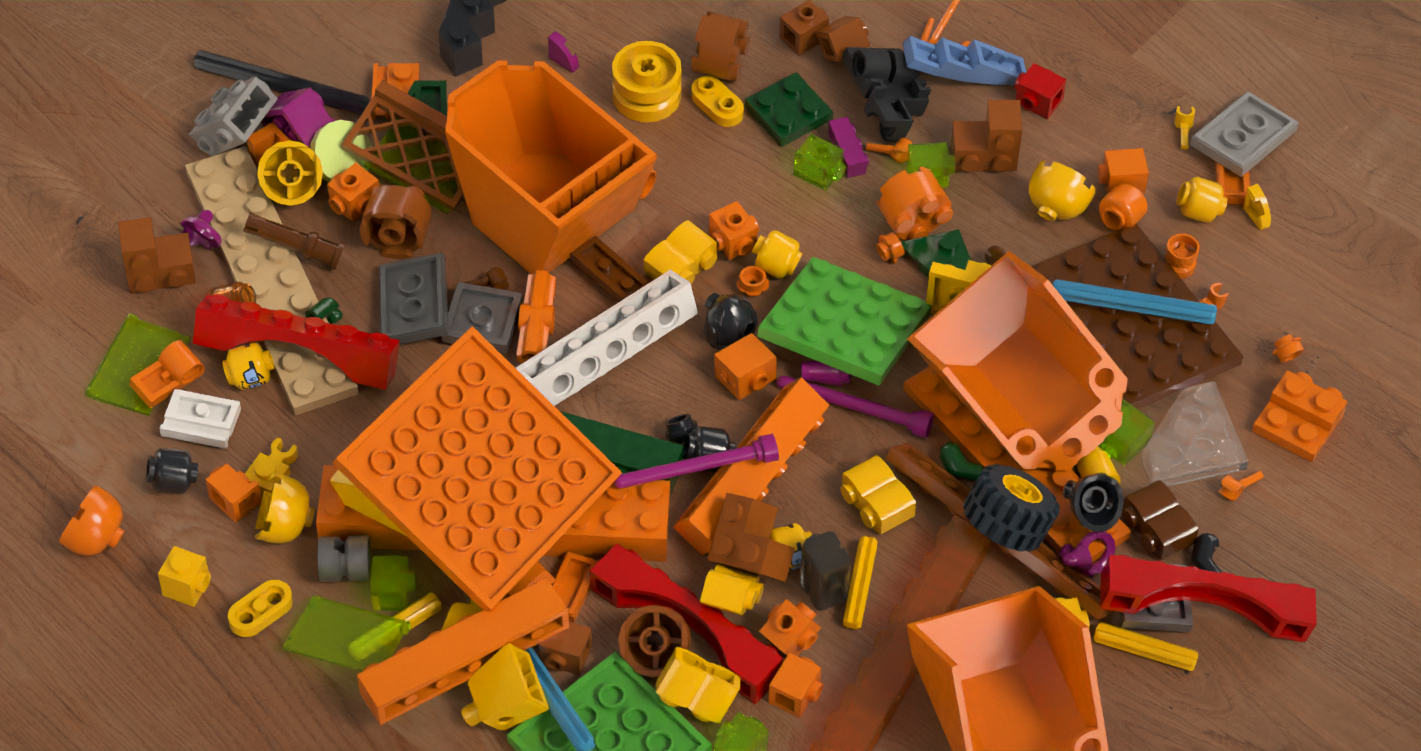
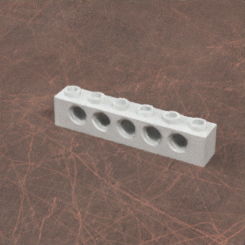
M669 270L519 365L516 369L555 406L697 315L698 311L691 283L672 270Z

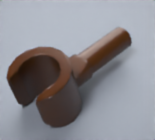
M498 267L491 268L484 277L462 282L479 286L490 285L491 288L501 290L509 288L505 273Z

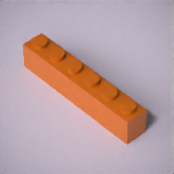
M802 377L785 385L736 447L750 446L753 441L758 440L759 436L773 433L777 443L779 460L764 463L763 460L757 462L755 458L721 466L673 528L701 555L709 553L726 493L761 501L769 492L767 485L770 481L780 477L787 469L788 465L785 462L788 458L796 455L805 446V436L808 433L814 432L823 423L824 418L822 415L830 405Z
M547 578L537 583H529L519 592L506 599L502 598L489 612L484 609L474 615H466L457 624L443 631L439 630L431 633L426 640L412 647L400 649L394 656L381 663H373L367 666L361 673L357 674L359 692L378 723L382 725L469 680L475 672L507 643L525 651L569 628L568 608Z

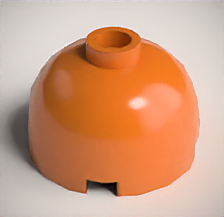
M95 485L79 506L81 508L75 517L71 518L59 539L60 544L78 555H97L107 546L114 549L125 532L120 528L124 516L119 501L107 490Z

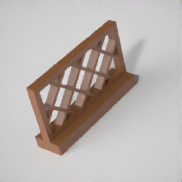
M381 80L375 89V95L342 143L341 148L408 186L418 187L424 192L425 196L452 211L455 210L464 196L446 138L447 116ZM378 107L389 113L391 122L373 125L371 114ZM368 122L369 126L363 127L365 123ZM410 125L416 128L418 138L401 141L398 127ZM393 128L397 142L379 146L376 132ZM371 133L374 147L362 149L353 144L358 135ZM439 141L444 144L446 153L430 157L426 143ZM421 144L425 158L407 161L404 147ZM399 149L402 163L390 165L383 160L381 152ZM449 160L453 174L435 177L432 163ZM427 164L430 175L429 179L418 181L411 176L409 168ZM455 180L457 192L452 199L440 193L439 183Z

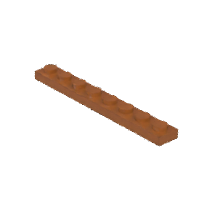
M907 442L890 448L885 459L894 465V469L899 474L910 477L920 485L924 493L941 500L952 514L963 517L968 522L970 521L964 514L963 504L971 489ZM972 526L977 533L983 535L974 526ZM1041 543L1038 549L1030 552L1025 550L1024 552L1016 551L999 545L1002 552L1016 557L1024 563L1030 573L1042 577L1052 584L1054 591L1059 595L1069 597L1070 599L1078 598L1081 611L1086 610L1089 617L1099 620L1115 612L1100 609L1099 585L1075 567L1065 565L1059 555L1043 543Z

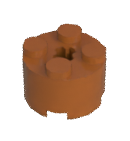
M707 11V14L701 18L695 37V42H698V57L692 56V72L724 80L737 81L741 72V63H738L740 55H746L749 48L750 37L746 36L749 21Z
M377 185L368 199L360 224V236L364 244L368 246L370 242L374 247L381 250L380 255L393 259L412 257L414 251L423 247L431 221L432 209L424 198V192L416 186Z

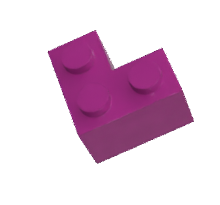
M310 87L281 94L277 97V101L262 119L261 123L265 127L273 122L291 141L301 142L310 148L316 131L335 120L330 118L324 109V102L321 96Z

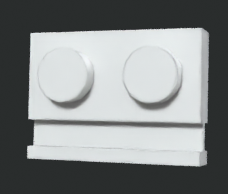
M175 389L164 415L165 420L160 426L161 436L227 449L228 439L232 436L241 411L240 401Z

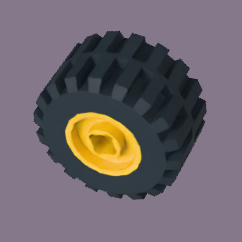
M1000 464L988 465L982 470L963 504L965 516L980 533L1001 546L1024 552V550L1030 552L1039 548L1060 512V506L1056 501V497L1045 485L1019 469Z

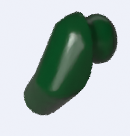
M327 297L321 299L305 312V317H316L322 320L326 317L328 323L333 324L342 319L343 313L338 308L340 307L339 303L335 299Z

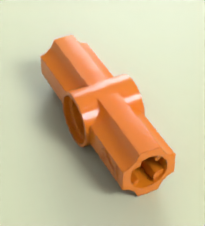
M536 270L535 273L528 275L525 300L520 305L518 323L520 335L517 347V362L521 364L548 348L549 335H553L555 306L553 305L557 285L556 277L549 274L548 271Z

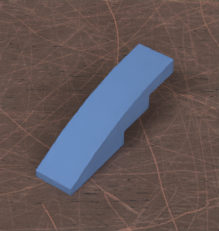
M909 36L902 43L907 67L934 76L963 82L1014 85L1021 72L1026 73L1022 57L975 39L967 47L945 38H941L933 45Z

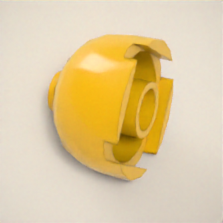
M291 140L276 143L267 149L259 160L257 169L259 186L265 195L278 204L288 206L302 204L313 197L321 186L323 176L321 161L314 151L301 142Z
M1040 161L1029 181V197L1034 206L1039 209L1038 214L1042 218L1053 222L1056 219H1074L1083 213L1095 195V187L1091 185L1090 189H1088L1084 185L1086 178L1070 167L1057 162H1053L1049 167L1044 166L1045 161Z
M272 473L268 482L274 483L271 492L264 491L255 527V529L260 530L262 528V530L255 535V539L283 544L297 538L303 527L310 528L315 508L309 506L310 498L308 491L298 480Z

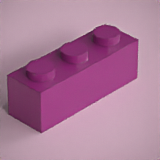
M848 117L829 121L828 135L846 177L851 178L866 174L869 159L867 154H864L862 151V142L856 137L854 124L850 123Z

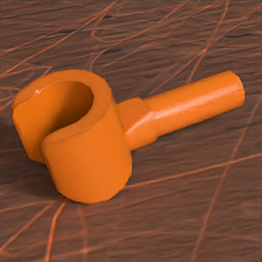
M900 138L895 146L867 143L866 145L867 151L886 153L891 155L892 159L898 163H904L913 153L912 150H909L912 142L907 138Z
M1214 283L1211 285L1207 297L1199 302L1213 304L1217 306V309H1221L1229 293L1219 295L1222 284Z
M1258 471L1239 481L1227 475L1222 480L1221 484L1223 487L1218 492L1227 499L1235 501L1245 488L1263 479L1264 475L1261 471Z

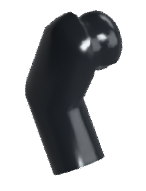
M1202 533L1195 539L1191 560L1197 568L1222 572L1212 560L1213 554L1216 551L1215 547H1219L1220 544L1217 536L1210 533Z

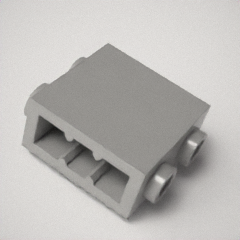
M257 76L246 81L240 79L230 88H220L212 96V105L195 118L194 123L196 126L189 135L196 141L197 146L211 157L247 141L278 98L270 91L269 86L259 80Z

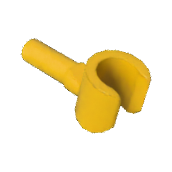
M1180 106L1176 109L1174 124L1177 128H1180L1181 149L1183 150L1189 148V129L1193 126L1194 107H1191L1190 114L1181 113Z

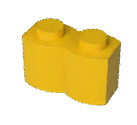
M687 220L674 229L666 240L657 244L643 259L644 273L655 280L667 271L672 270L692 284L696 274L702 270L710 269L716 262L717 241Z
M878 455L842 473L841 494L848 504L853 503L860 510L861 519L868 528H873L881 535L915 516V499L905 485L896 479L892 470Z
M718 564L706 576L700 603L743 615L746 609H753L754 603L759 604L764 584L759 583L760 575Z
M676 647L656 682V693L665 704L672 707L681 706L688 708L694 717L703 722L712 721L720 723L740 690V677L722 666L709 663L699 655Z

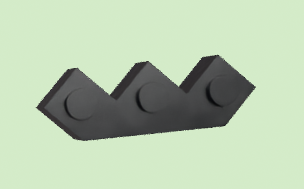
M507 0L450 1L438 32L440 57L455 77L483 65L481 39L495 33L494 6Z

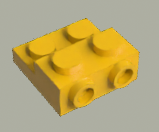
M969 260L966 270L952 265L933 262L929 271L926 304L932 305L931 313L936 314L990 268L991 265Z

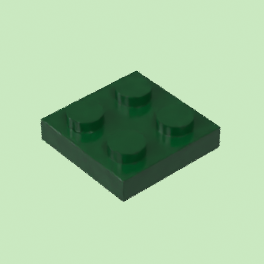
M797 72L745 98V108L780 147L833 120V111Z

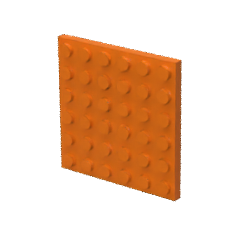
M473 326L332 462L482 610L485 609L488 612L622 474L590 440Z

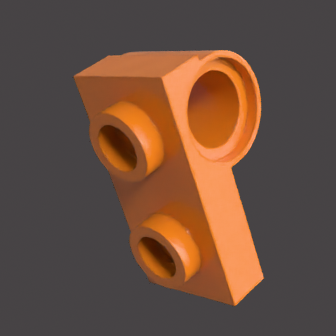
M177 340L161 352L158 361L131 377L129 386L151 409L173 395L175 389L180 390L204 375L205 367L182 340Z

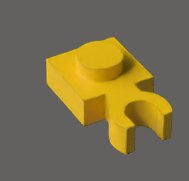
M278 437L271 444V454L267 456L260 452L248 468L245 475L249 478L250 482L256 480L259 483L261 494L264 491L271 492L274 483L268 482V479L272 473L289 477L291 474L289 465L295 462L298 457L296 445L293 444L287 452H280L283 448L282 439Z

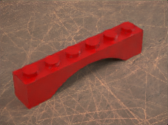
M220 294L206 295L196 307L192 344L226 351L237 345L252 341L276 340L290 342L309 348L326 357L355 383L386 390L395 377L400 340L392 339L384 333L371 334L359 331L350 325H333L325 323L324 320L316 317L304 318L296 316L287 310L262 308L254 302L241 303L229 300L226 296Z
M618 543L590 570V589L616 608L639 609L644 606L657 604L670 607L682 615L688 626L703 638L713 650L721 666L740 677V690L738 693L756 705L768 692L770 683L783 664V657H781L780 653L773 646L764 645L755 639L745 627L741 625L736 626L726 619L718 608L701 604L700 600L697 599L696 595L689 588H681L671 581L663 570L659 568L654 569L645 563L638 553L631 549L626 550Z
M1111 554L1100 573V609L1136 614L1147 607L1164 602L1182 600L1205 602L1224 607L1244 616L1271 637L1306 642L1317 625L1316 589L1303 587L1296 583L1285 584L1268 581L1265 578H1249L1237 576L1229 572L1219 573L1201 570L1194 566L1183 567L1166 564L1162 561H1147L1131 558L1127 555Z

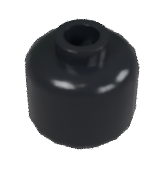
M697 426L691 433H687L685 436L683 458L687 460L735 449V443L730 441L729 434L725 429ZM721 466L702 471L717 472Z
M159 448L154 456L149 455L146 468V482L151 483L155 491L183 494L188 490L190 483H196L198 463L192 462L191 455L187 450Z

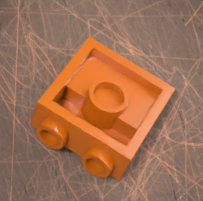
M1287 370L1273 390L1269 403L1255 421L1252 432L1313 462L1342 419L1348 401L1343 399L1342 393L1336 388L1327 387L1324 389L1314 384L1308 374L1304 372L1294 374Z

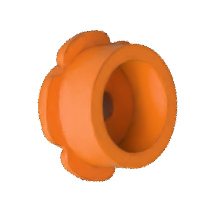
M893 232L887 235H879V243L876 244L879 256L883 261L890 260L893 264L897 263V259L904 255V248L899 238Z
M757 266L745 267L739 274L737 288L748 296H759L762 291L765 292L769 287V280L766 279L765 271Z
M1292 334L1280 338L1274 343L1276 349L1272 352V355H1277L1281 363H1286L1298 357L1305 351L1301 344L1302 338H1294Z

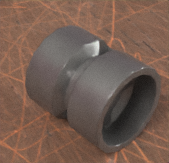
M369 535L348 536L346 541H342L339 536H319L318 572L320 582H340L343 576H347L350 581H370Z

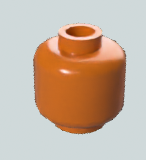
M1122 183L1116 185L1101 200L1099 212L1103 223L1108 228L1117 231L1122 228H1133L1147 213L1148 205L1145 196L1138 188Z

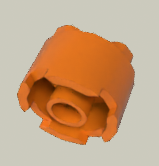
M923 166L919 167V172L908 174L906 170H903L891 177L880 189L883 194L880 201H876V205L895 235L903 240L928 236L930 232L941 224L949 222L954 214L951 209V201L932 171Z

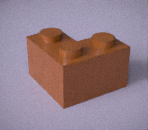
M988 100L985 121H953L951 135L953 171H1017L1022 137L1020 100Z
M151 217L118 222L122 257L130 293L148 292L168 287H182L196 283L188 233L155 237Z
M726 493L707 560L786 582L795 548L770 539L778 511L777 507L753 498Z

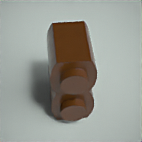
M1161 480L1125 496L1122 517L1128 527H1134L1141 534L1142 544L1149 553H1154L1157 558L1163 560L1194 544L1199 530L1190 514L1178 504L1171 490Z

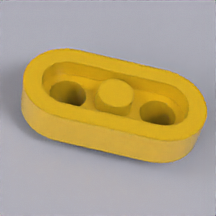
M702 76L693 82L691 92L693 102L715 123L723 127H733L742 121L744 114L743 102L720 80L711 76Z
M269 580L234 603L228 611V621L232 632L241 637H251L286 614L293 604L289 585L281 580ZM273 600H280L277 604L270 603ZM244 620H252V622L247 624L242 623Z

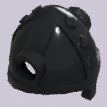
M713 293L707 298L705 307L708 309L704 328L707 341L713 348L721 351L750 333H755L758 325L757 314L751 305L752 303L743 295L723 294L720 296L717 293Z
M1100 472L1085 476L1077 482L1069 480L1064 486L1063 496L1070 500L1071 510L1082 526L1094 532H1104L1111 529L1118 522L1124 501L1122 488L1118 480Z

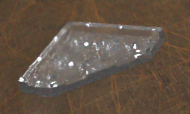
M1215 381L1194 385L1181 390L1141 453L1139 460L1148 485L1161 480L1166 486L1247 470L1249 463Z

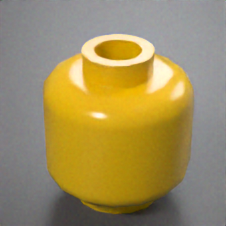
M1193 177L1189 182L1184 181L1181 185L1176 204L1180 206L1183 216L1203 223H1210L1217 215H1223L1227 206V198L1223 197L1221 184L1201 177Z
M777 230L771 231L767 237L760 235L752 250V253L757 255L755 266L777 279H782L786 274L791 276L803 254L799 251V242Z

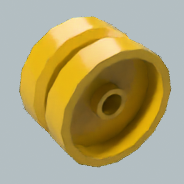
M637 41L625 46L616 54L612 63L613 103L619 113L631 120L643 123L657 122L669 117L677 110L681 101L682 70L681 60L675 51L662 43Z

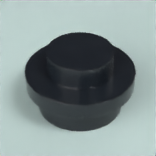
M688 413L669 419L665 422L667 428L665 431L666 438H674L675 442L684 441L686 434L691 433L698 426L697 421L692 420L691 415Z

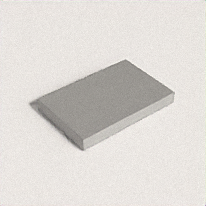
M1247 91L1193 135L1190 145L1242 177L1295 133L1299 122Z

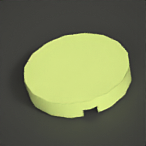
M338 120L327 123L316 131L311 141L310 149L314 151L321 161L322 178L328 182L335 175L343 173L356 162L367 171L371 166L369 163L341 148L342 143L355 125L351 121ZM367 134L358 135L353 144L362 149L372 147Z

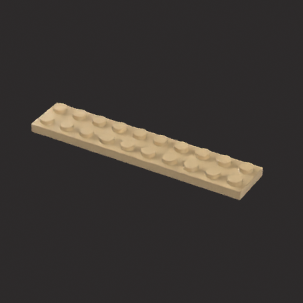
M243 146L185 165L186 174L202 210H209L213 214V220L209 225L222 238V244L219 247L243 301L259 304L260 307L270 310H287L293 315L306 318L305 312L315 305L318 300L295 250L243 232L250 212L282 224L271 199L265 195L259 186L257 168L247 147ZM276 340L262 341L265 350H270L275 365L274 370L295 416L359 394L357 383L353 382L338 366L326 357L294 343Z

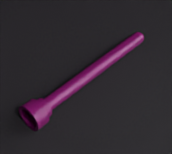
M780 376L777 379V385L783 389L785 385L797 379ZM808 383L828 403L905 425L907 430L913 431V435L927 439L934 421V413L920 409L919 412L913 410L912 413Z
M773 433L759 436L758 440L753 441L750 446L624 473L613 484L616 488L621 489L755 458L757 462L763 460L764 463L778 461L777 443Z

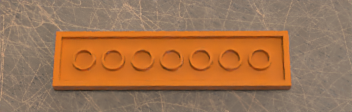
M930 366L904 381L903 390L922 410L934 413L933 422L952 442L959 445L960 450L973 464L982 465L983 469L988 465L993 466L994 464L1010 466L1033 476L1049 489L1059 503L1060 512L1044 539L1058 553L1063 545L1070 544L1075 549L1083 537L1093 532L1079 523L1071 510L1070 500L1063 496L1064 486L1069 480L1077 482L1081 479L1072 469L1069 471L1055 470L1054 468L1022 469ZM1120 519L1111 529L1105 531L1113 537L1115 547L1130 539L1131 530ZM1100 538L1093 540L1088 546L1092 556V563L1101 558L1106 549Z

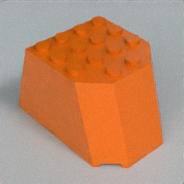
M498 60L448 95L445 133L472 224L530 274L535 273L536 270L548 271L550 273L569 259L571 252L595 235L597 237L635 210L656 162L657 154L544 61H534V66L508 65V61Z

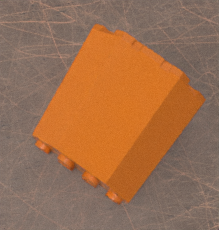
M1010 251L907 338L930 368L1022 469L1054 468L1055 470L1069 471L1083 456H1087L1100 445L1106 436L1114 433L1121 427L1123 416L1121 411L1123 393H1126L1128 379L1051 282Z
M1040 586L907 624L912 658L952 751H1109L1089 626Z

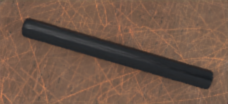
M198 50L194 57V66L196 68L238 80L242 79L243 81L257 76L270 89L289 92L311 87L313 91L321 96L324 104L359 114L363 113L371 101V98L365 95L204 50Z

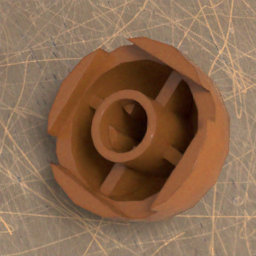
M657 604L641 607L630 614L628 619L622 624L618 638L620 654L623 659L634 668V671L650 677L661 675L676 647L690 651L692 641L690 628L683 616L670 607Z

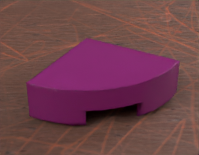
M554 31L548 36L549 58L573 73L579 68L578 57L576 53L572 56L564 44L567 40L561 34Z

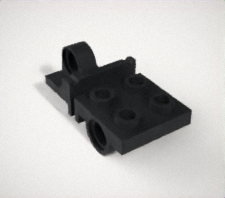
M846 47L842 58L863 97L869 98L864 107L866 116L874 115L879 118V131L884 141L898 142L900 138H905L914 122L911 116H923L930 101L928 98L931 92L930 87H925L927 84L926 80H919L921 71L907 67L904 51L898 48Z

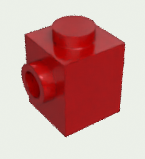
M1033 63L1027 72H1021L1015 81L1014 89L1017 90L1015 100H1020V106L1023 109L1048 120L1064 99L1067 79L1055 74L1050 69Z

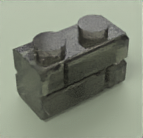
M834 531L811 535L802 545L800 584L807 595L810 594V600L817 611L826 610L846 601L849 591L851 558L844 547L841 548V542Z

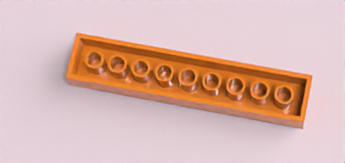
M335 465L323 466L316 518L318 538L319 536H339L342 541H346L348 536L369 535L370 548L422 551L407 536L344 505L330 482L338 468ZM657 480L621 489L616 488L612 483L543 556L565 557L567 551L587 558L602 559L618 543L626 550L631 549L638 553L643 561L666 562L670 512V481Z

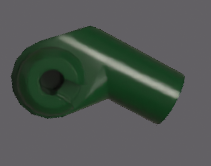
M948 442L941 447L940 460L948 473L953 477L977 481L983 470L982 465L966 462L957 443Z

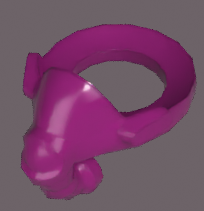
M202 210L197 216H189L180 223L184 227L182 233L189 234L191 246L202 244L206 249L210 250L222 244V238L219 233L208 224L213 220L211 211Z
M1093 531L1083 537L1075 549L1070 544L1063 545L1059 551V557L1065 565L1076 567L1083 574L1094 577V574L1102 571L1109 555H1115V541L1111 534L1105 531ZM1100 538L1106 549L1102 557L1092 564V556L1088 546L1093 540Z

